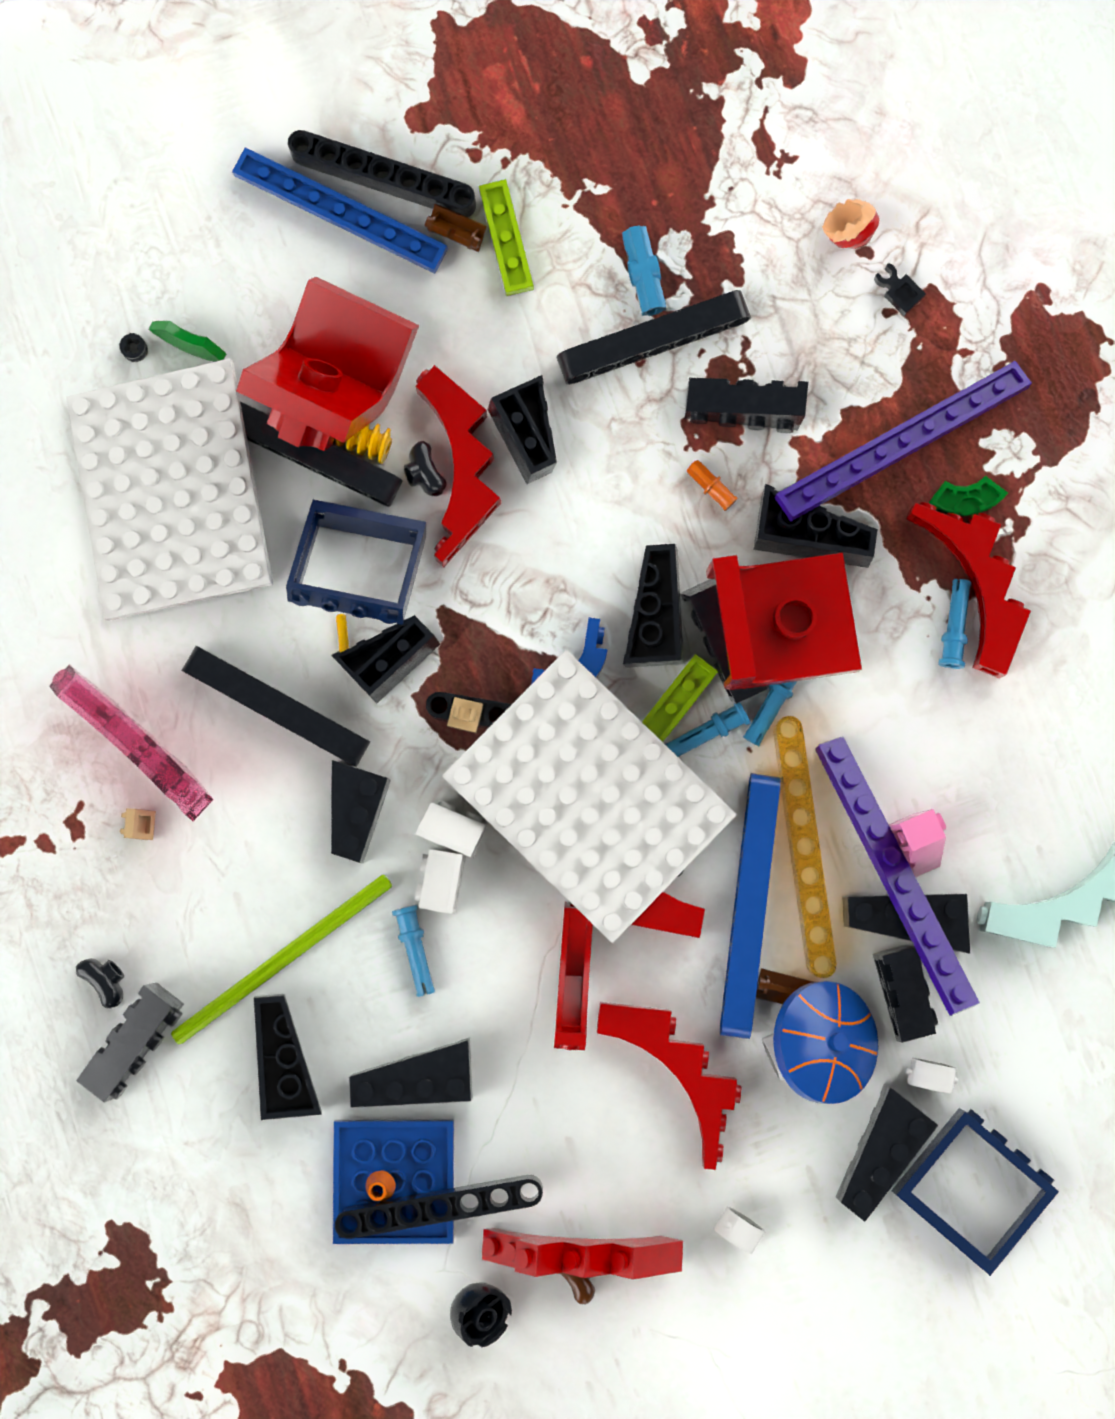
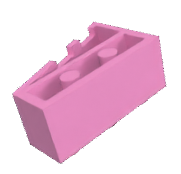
M930 809L889 824L915 877L940 867L946 840L943 831L946 830V825L940 813L935 814L934 809Z

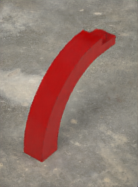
M565 902L554 1048L585 1051L593 924L571 902Z

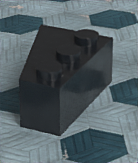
M542 375L492 397L487 409L526 484L552 473L557 463L552 430L549 425L547 401H545Z
M415 615L405 619L403 625L395 624L368 640L363 639L357 642V645L341 653L338 651L331 655L376 704L440 645L435 635Z
M332 760L331 854L358 863H364L391 782L389 778Z
M905 945L872 954L896 1041L903 1043L936 1034L935 1026L938 1025L935 1010L930 1007L928 997L930 996V991L924 979L921 959L915 947Z

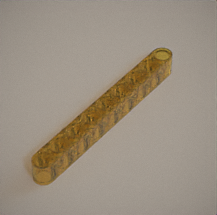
M785 716L775 724L773 736L778 772L781 778L780 786L807 970L811 975L818 978H828L834 974L837 963L804 733L798 718ZM782 723H790L794 726L795 734L793 737L787 738L782 735L780 730ZM792 751L798 755L799 763L796 767L786 764L785 754ZM792 780H797L802 784L803 792L800 796H794L790 793L789 784ZM797 809H801L807 814V822L803 826L796 824L793 820V814ZM801 838H805L811 843V851L807 855L801 854L797 849V843ZM807 867L813 869L816 874L812 884L804 883L801 878L802 871ZM810 897L817 898L820 903L819 910L814 914L809 913L805 907L806 901ZM816 926L821 927L824 932V938L819 943H814L810 938V932ZM820 956H824L828 961V968L822 973H818L814 968V962Z

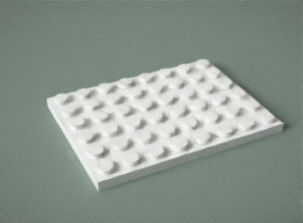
M230 358L66 396L104 620H115L273 585L240 396L236 392L238 384L234 362Z
M567 649L442 775L463 798L612 944L737 815Z

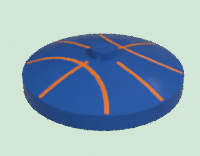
M830 981L806 984L795 990L786 999L775 1022L773 1044L777 1065L787 1084L804 1099L820 1104L842 1103L859 1094L869 1082L878 1057L877 1028L866 1003L849 987Z

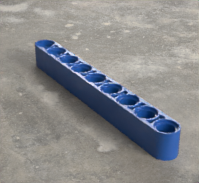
M751 773L749 778L720 1020L721 1036L750 1039L752 1033L781 778L777 776Z

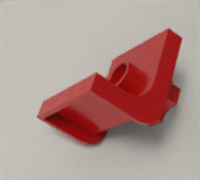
M318 277L311 278L307 281L298 311L286 339L277 351L243 369L236 392L272 408L267 424L278 430V438L296 447L311 446L325 451L332 446L334 439L343 443L383 413L397 387L419 325Z
M843 553L751 566H739L737 555L712 559L706 570V576L708 579H715L730 669V676L724 682V689H746L856 673L862 670Z

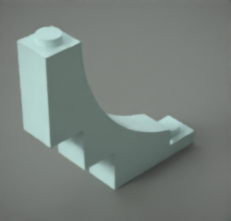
M1115 842L1100 864L1084 880L1060 895L1030 904L1007 905L985 902L984 907H980L977 915V924H980L979 931L1056 948L1061 920L1097 927L1102 900L1115 902Z

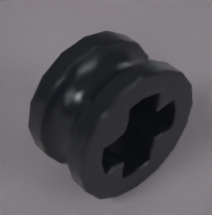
M129 333L119 343V349L128 361L139 362L148 353L146 342L138 334ZM134 342L136 345L140 343L137 346L139 350L137 353L133 354L132 351L127 353L130 350V343Z

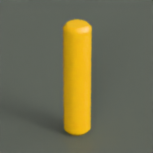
M338 614L336 616L340 653L349 649L345 614Z

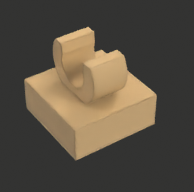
M454 697L447 726L477 733L483 704Z
M126 808V812L121 814V817L125 818V828L120 829V833L124 835V838L153 840L156 811Z

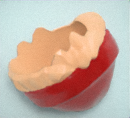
M847 199L845 204L837 203L832 212L828 213L822 228L830 241L839 248L856 249L870 243L879 226L880 219L876 209L870 203L860 199Z

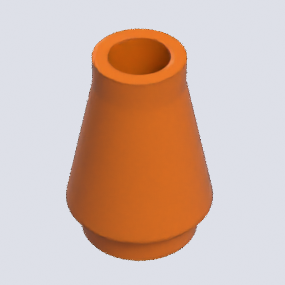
M376 1171L367 1178L365 1187L367 1194L372 1200L385 1201L394 1194L396 1184L393 1176L388 1172ZM375 1185L381 1186L383 1193L379 1194L378 1191H374L373 1187Z

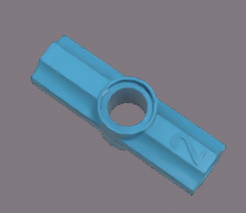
M646 226L630 227L622 232L624 247L628 257L627 266L630 281L636 289L642 316L657 315L666 310V302L660 284L661 273L656 255H653Z

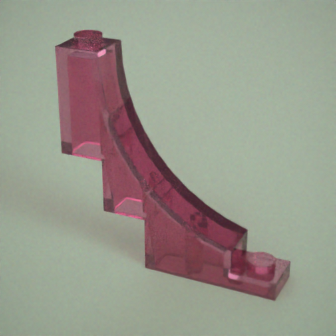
M70 664L54 675L52 683L49 685L54 694L130 759L164 795L177 804L185 816L194 822L214 800L185 764L162 747L155 737L128 716L117 702Z

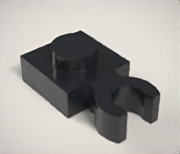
M888 263L885 271L889 273L890 278L885 279L877 273L874 281L878 286L888 289L884 297L905 316L925 297L926 293L907 274L900 279L897 276L895 266Z

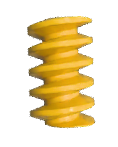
M377 423L372 430L367 425L346 441L347 450L352 452L357 447V453L361 456L368 451V459L374 460L378 456L379 463L383 464L392 445V438H390L391 429L387 428L381 434L380 424ZM336 439L337 446L342 447L346 443Z

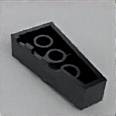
M709 579L681 592L680 595L684 602L690 601L694 609L691 611L690 616L699 631H704L705 633L703 644L710 657L716 659L717 663L714 664V667L718 671L724 686L725 680L730 676L716 581ZM767 686L726 690L730 701L737 704L768 688Z
M967 894L925 895L953 951L970 954ZM889 896L842 897L844 927L911 941Z
M285 994L255 996L254 1013L261 1120L322 1115L319 1100Z

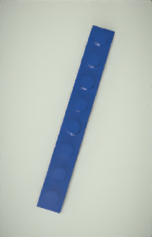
M246 147L232 170L235 177L434 274L448 250L447 245Z

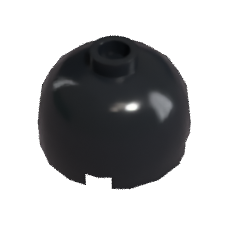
M484 1282L473 1283L464 1287L455 1296L450 1308V1320L453 1330L470 1347H473L472 1345H479L481 1348L487 1347L497 1341L508 1327L505 1323L508 1314H512L509 1298L497 1287Z

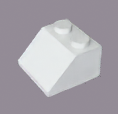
M439 800L438 805L430 803L415 835L474 858L487 827L481 823L483 817L468 811L465 816L454 812L456 806Z
M429 849L428 855L423 854L420 872H425L423 884L418 883L415 894V901H419V908L446 914L456 913L466 859L465 855Z

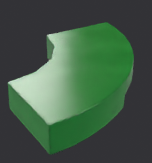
M152 321L148 329L172 346L205 360L216 362L224 360L227 355L224 350L208 337L190 333L171 321Z
M987 476L969 486H955L944 481L928 503L937 508L936 511L945 515L953 513L961 517H969L973 514L978 515V513L990 510L1004 499L1008 492Z

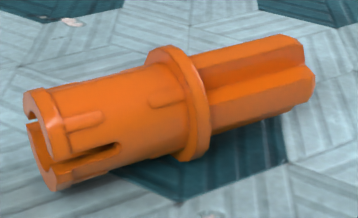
M699 460L694 461L688 467L687 473L704 489L703 493L705 495L708 493L724 511L728 510L738 498L720 481L721 477H716Z

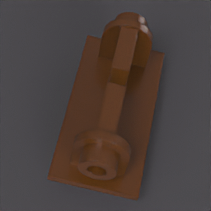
M436 203L434 204L431 216L427 217L424 224L429 232L439 234L466 246L467 249H473L477 252L480 251L487 228L486 225Z
M761 968L756 998L784 1004L786 999L795 990L814 982Z

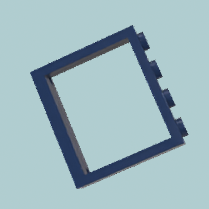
M313 499L286 584L287 601L293 602L298 606L308 605L322 608L327 612L338 611L351 614L357 618L367 617L387 624L397 623L403 625L426 540V522ZM319 527L413 545L398 603L302 584Z
M959 1108L891 1191L991 1276L1059 1191L1051 1185L1055 1181L1042 1169L1036 1172L1028 1165L1031 1160L1018 1149L1012 1152L1005 1146L1008 1140L995 1129L989 1132L984 1128L982 1124L985 1120L972 1109L967 1113ZM966 1125L1041 1188L1039 1193L987 1257L912 1193V1190Z

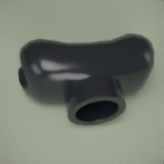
M420 441L410 450L409 459L411 463L404 465L405 477L412 487L420 484L427 495H441L446 488L447 482L437 471L433 463L430 444Z
M90 958L77 964L76 975L86 980L96 990L103 1007L111 1009L117 1007L122 1002L123 990L119 982L124 978V974L113 961L108 960L102 965L98 960Z

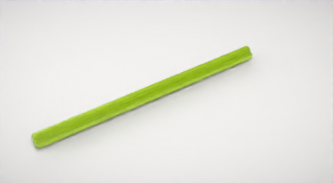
M385 875L379 876L174 1029L171 1035L175 1042L179 1045L186 1042L392 887L390 880Z

